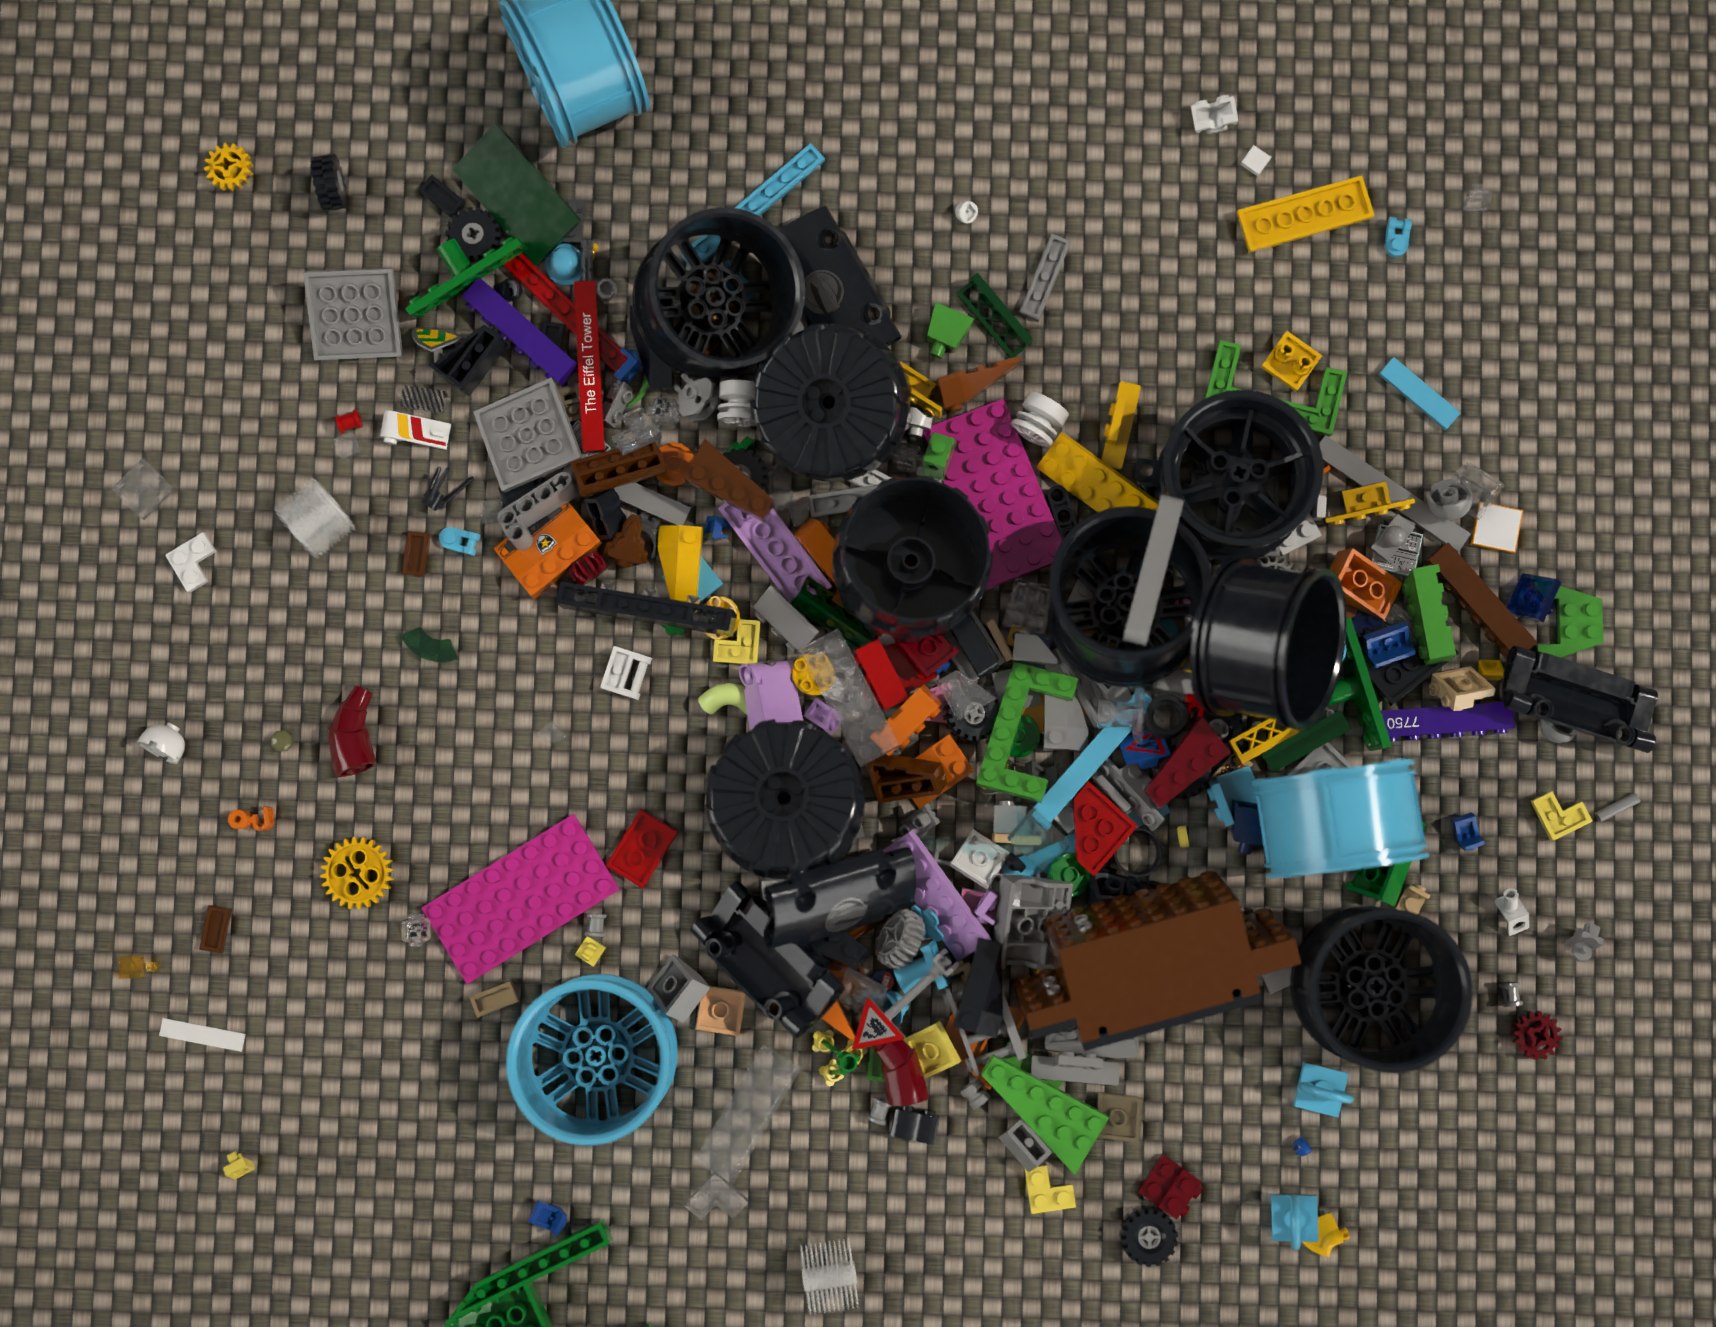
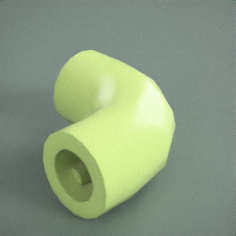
M733 683L719 684L708 689L698 698L700 706L708 714H714L724 705H734L747 715L744 694L746 687Z

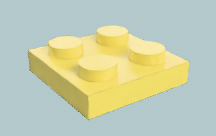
M940 1021L903 1039L911 1048H915L925 1079L961 1062Z

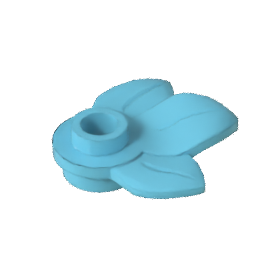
M914 904L911 907V911L923 918L925 923L924 930L926 931L923 938L930 937L936 942L941 941L944 935L937 928L939 924L937 915L930 909L922 912Z

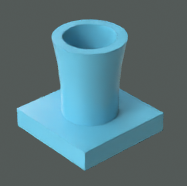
M934 940L925 943L920 948L923 957L908 962V965L900 970L894 969L896 979L904 994L930 972V967L935 964L932 959L940 951ZM943 974L940 978L937 977L934 980L940 990L947 987L953 979L950 975L947 977Z

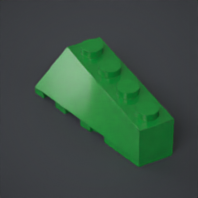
M1422 822V827L1424 830L1426 824ZM1412 861L1356 869L1355 873L1357 874L1352 882L1347 883L1345 888L1395 907Z

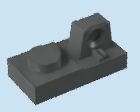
M564 199L582 222L561 243L581 244L584 232L585 200Z

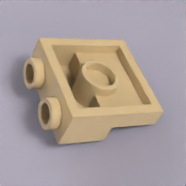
M1471 666L1434 673L1429 685L1431 695H1437L1441 699L1442 705L1450 707L1453 711L1472 708L1475 699L1494 696L1495 688Z

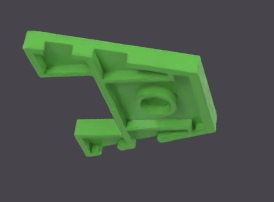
M1541 579L1533 580V600L1556 599L1558 644L1535 645V651L1561 658L1604 643L1602 599Z

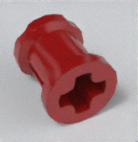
M354 409L352 413L342 416L339 414L335 415L336 424L341 434L345 433V430L363 427L362 419L357 409Z

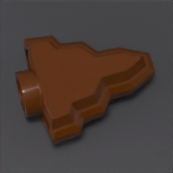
M631 514L624 522L622 530L615 533L613 540L608 541L604 553L615 558V563L619 566L632 567L633 563H647L648 551L645 550V540L641 536L642 523L639 515Z

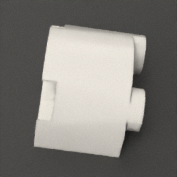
M1219 96L1214 103L1201 100L1191 106L1195 131L1197 133H1200L1202 130H1206L1207 134L1227 130V125L1229 124L1236 125L1238 123L1234 96Z

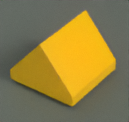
M1501 660L1478 661V673L1486 680H1501L1503 678L1504 668Z

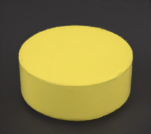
M1186 825L1178 826L1177 833L1180 848H1188L1189 841Z

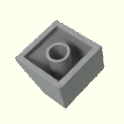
M676 955L670 957L647 987L648 992L654 997L653 999L665 1015L683 1023L710 989V986L703 977Z

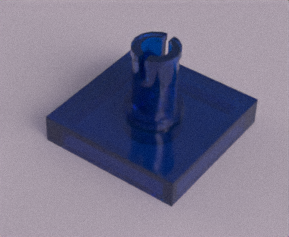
M1522 573L1507 608L1515 617L1544 623L1546 616L1552 612L1550 608L1554 609L1553 601L1561 582L1553 578Z

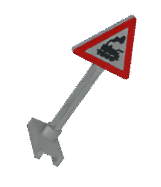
M945 948L932 959L935 964L930 967L931 971L888 1011L883 1012L870 997L866 999L853 1042V1050L905 1039V1035L892 1022V1018L935 978H940L943 974L948 977L960 966L958 962L952 966L951 961L947 957H943L948 952Z

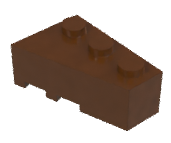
M874 752L866 762L878 803L939 795L948 783L941 762L897 755L888 756L878 752Z

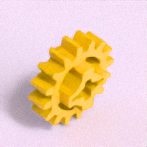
M224 143L222 149L215 146V153L212 151L208 152L211 159H205V162L209 165L204 167V170L209 173L206 177L212 181L216 188L220 186L223 191L228 187L233 192L234 186L242 189V182L249 183L246 177L253 176V173L249 170V168L254 167L251 161H249L251 157L248 153L245 154L246 151L242 147L238 149L234 143L231 147ZM233 155L240 157L241 160L234 159ZM217 174H219L220 176H223V177L225 178V180L220 179V178L217 176Z

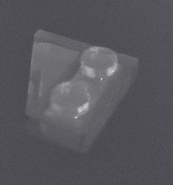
M958 670L936 681L957 720L966 717L995 700L992 694Z

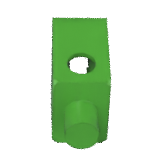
M936 302L927 334V341L933 343L929 354L935 358L942 359L945 350L955 352L972 327L974 318Z
M933 432L923 459L922 475L934 477L941 481L944 480L957 444L954 438Z

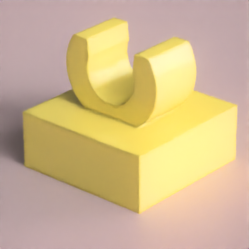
M587 936L575 955L594 967L607 947Z
M236 1151L227 1155L230 1164L223 1168L225 1176L235 1180L255 1169L253 1161L244 1158L241 1153L237 1154Z

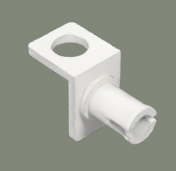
M1513 888L1506 889L1504 896L1494 900V903L1507 921V933L1509 936L1529 928V913L1519 900V893ZM1518 922H1523L1521 926L1513 928Z

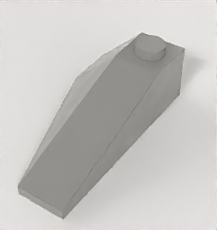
M1058 663L1056 666L1045 665V670L1064 674ZM1076 693L1073 701L1044 694L1043 751L1082 752L1088 746V727Z

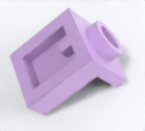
M815 698L804 714V717L829 734H832L839 728L843 719L840 713Z
M990 887L974 908V912L977 914L976 918L985 925L988 922L994 925L996 922L995 918L987 913V910L992 911L998 902L996 899L997 892Z

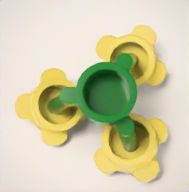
M831 1030L826 1032L816 1031L813 1035L814 1044L812 1045L814 1052L819 1050L828 1052L831 1050L837 1055L836 1060L831 1059L829 1064L819 1068V1073L824 1076L827 1086H833L834 1082L843 1079L847 1072L854 1071L863 1058V1054L867 1053V1048L853 1050L854 1040L852 1041L851 1039L847 1041L848 1045L846 1048L839 1051L834 1047V1033Z

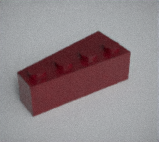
M1200 717L1147 784L1143 792L1156 808H1161L1231 752L1207 721Z

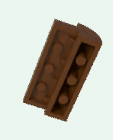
M654 438L570 462L581 497L667 473L666 463Z

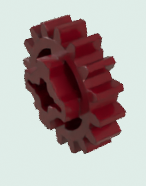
M1527 1011V1017L1520 1015L1519 1019L1521 1022L1513 1023L1517 1030L1511 1031V1034L1516 1035L1512 1043L1519 1044L1516 1050L1519 1052L1524 1051V1057L1529 1058L1531 1056L1534 1060H1538L1539 1056L1541 1059L1546 1060L1547 1053L1554 1056L1553 1048L1560 1049L1561 1047L1557 1044V1040H1563V1037L1557 1035V1032H1560L1562 1029L1554 1026L1558 1021L1550 1019V1014L1544 1013L1542 1016L1541 1011H1535V1015ZM1535 1021L1534 1025L1528 1026L1530 1022ZM1535 1032H1537V1034L1540 1035L1538 1039H1536L1537 1037L1534 1036ZM1546 1045L1544 1048L1536 1050L1539 1049L1540 1046Z

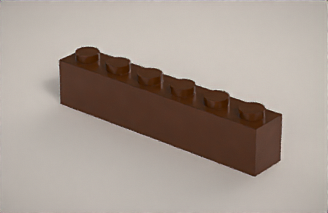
M1449 542L1442 545L1423 562L1426 566L1439 564L1440 572L1436 573L1437 579L1443 583L1444 591L1453 595L1457 606L1469 613V618L1473 624L1478 627L1480 626L1485 631V637L1500 648L1499 652L1505 659H1507L1509 650L1514 645L1529 650L1537 643L1535 638Z

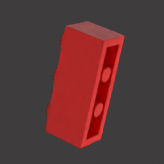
M879 638L854 649L856 655L853 656V659L858 668L863 667L866 673L863 675V678L868 688L873 686L876 692L873 698L878 708L883 706L884 710H887L909 699Z

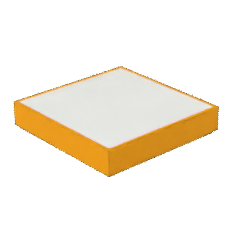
M1481 501L1478 502L1470 545L1514 554L1516 552L1523 510Z

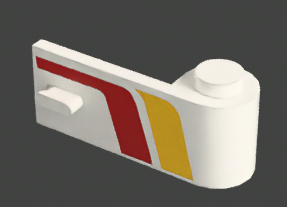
M385 411L380 437L384 439V443L396 445L397 442L403 440L446 450L451 424L395 411Z

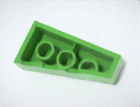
M1439 564L1412 569L1402 584V593L1404 597H1407L1409 603L1407 605L1408 615L1413 618L1414 622L1413 634L1415 638H1418L1420 645L1418 653L1420 658L1424 660L1425 665L1451 661L1456 655L1452 629L1445 622L1448 620L1447 605L1442 604L1441 601L1442 592H1444L1443 583H1438L1436 573L1440 572Z

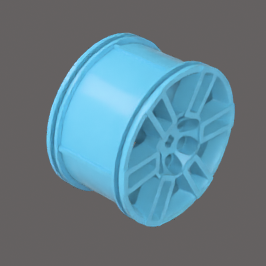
M498 0L502 22L526 73L531 91L538 105L541 106L562 148L570 146L569 140L576 144L578 143L577 136L627 114L633 113L635 116H639L641 111L644 113L650 111V101L639 65L610 0H508V2L506 0Z
M1399 759L1359 767L1331 768L1310 771L1308 774L1253 780L1251 782L1252 787H1258V792H1253V796L1257 798L1266 864H1264V868H1270L1271 872L1265 873L1266 878L1336 872L1430 857L1429 852H1423L1422 849L1428 847V843H1425L1414 777L1416 770L1410 771L1409 765L1415 764L1414 760Z
M584 975L549 990L537 998L525 1010L518 1020L509 1041L507 1076L517 1105L534 1126L545 1134L563 1142L577 1145H598L626 1136L642 1125L653 1113L673 1081L677 1067L678 1044L670 1016L665 1015L646 988L632 980L616 975ZM589 989L598 990L599 1015L595 1018L591 1016ZM573 992L578 994L580 1024L577 1026H573L549 1012V1009L554 1004ZM609 992L623 997L637 1008L618 1022L611 1020ZM645 1016L649 1024L634 1034L629 1035L627 1029ZM544 1023L565 1034V1040L560 1041L538 1031L539 1024ZM607 1028L611 1030V1040L602 1038V1029ZM584 1030L589 1033L590 1039L588 1042H582L579 1039L580 1031ZM653 1034H656L660 1048L661 1065L634 1055V1047ZM538 1043L563 1055L562 1062L540 1076H536L532 1063L533 1044ZM616 1047L623 1048L625 1051L624 1058L618 1059L615 1057L614 1049ZM593 1050L595 1052L600 1051L602 1053V1055L600 1056L601 1060H599L598 1058L593 1059ZM571 1051H576L579 1054L580 1060L578 1063H573L569 1059ZM635 1067L659 1078L658 1083L652 1085L632 1075L630 1071ZM606 1068H611L615 1071L614 1079H607L605 1077L604 1071ZM583 1070H589L592 1073V1081L583 1080ZM564 1073L569 1076V1079L549 1095H545L542 1090L544 1086ZM619 1082L647 1095V1099L639 1107L624 1116H620L618 1111L615 1087ZM578 1086L585 1087L587 1118L584 1120L571 1116L556 1106L557 1102ZM599 1091H604L608 1118L604 1121L598 1119L597 1093Z

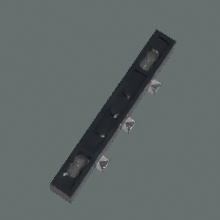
M560 582L556 603L562 609L733 637L737 618L734 610L699 604L700 598L689 595L686 602L659 598L657 597L658 591L653 589H644L643 595L614 590L615 584L610 582H602L601 588Z

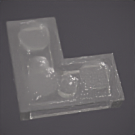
M642 407L623 414L622 421L628 430L612 436L614 445L623 456L662 439L661 431Z
M714 1171L685 1202V1207L702 1220L717 1204L729 1216L734 1218L748 1204L749 1199L719 1173Z

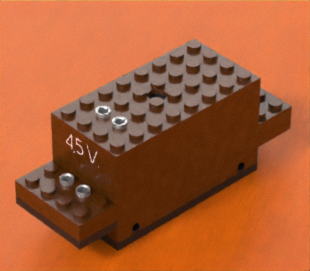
M1205 871L1200 876L1193 878L1183 877L1178 882L1172 884L1162 883L1157 885V888L1150 890L1141 889L1129 896L1119 895L1114 897L1112 901H1098L1086 908L1076 907L1068 913L1049 915L1048 918L1043 919L1055 969H1043L1038 974L1031 976L1022 975L1017 980H1013V985L1019 1007L1033 1039L1073 1028L1083 1050L1088 1051L1262 1002L1257 976L1299 965L1301 961L1295 937L1271 909L1262 908L1256 910L1253 914H1242L1239 899L1217 872Z

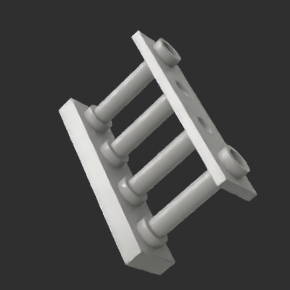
M945 987L946 993L942 994L946 1007L951 1006L955 1017L957 1008L954 1002L961 999L963 990L951 993L950 988ZM1004 992L1003 1021L1001 1022L998 1035L1002 1033L1004 1035L1008 1034L1010 1043L1006 1047L974 1058L970 1045L991 1037L976 1033L966 1036L964 1029L958 1028L968 1054V1058H965L969 1072L973 1071L975 1076L979 1075L977 1066L986 1064L992 1054L1000 1058L1011 1055V1057L1016 1056L1018 1061L1027 1058Z

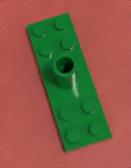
M510 237L501 243V248L496 251L494 249L487 251L483 254L484 258L471 265L456 239H450L436 250L453 278L441 286L436 284L427 290L428 294L422 298L416 296L408 302L410 305L405 309L410 316L420 318L472 285L479 277L482 279L528 250V248L519 238L513 239V237Z
M1348 618L1345 640L1347 651L1342 661L1347 678L1337 681L1328 706L1354 699L1358 711L1357 721L1363 727L1365 733L1363 739L1366 747L1370 751L1385 749L1392 745L1352 619Z

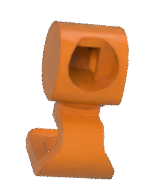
M263 806L264 823L260 822L259 814H251L247 810H233L228 816V823L234 829H249L253 825V828L257 831H269L274 826V809L270 806Z

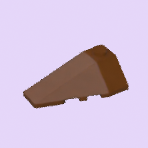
M1020 356L995 362L988 369L982 365L976 367L969 374L963 370L937 378L936 390L943 411L955 413L962 410V406H965L1019 366L1021 362Z

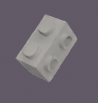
M1022 1118L1013 1123L998 1137L1028 1172L1037 1168L1052 1153L1044 1141L1037 1136Z

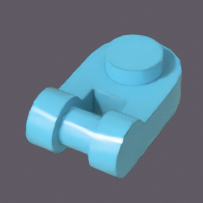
M1396 217L1388 218L1385 251L1390 257L1398 258L1407 251L1412 226L1411 219L1397 220ZM1395 228L1402 229L1401 235L1394 234Z
M447 527L441 531L439 541L443 547L449 550L475 556V545L481 535L454 527ZM463 538L468 539L466 546L461 545Z

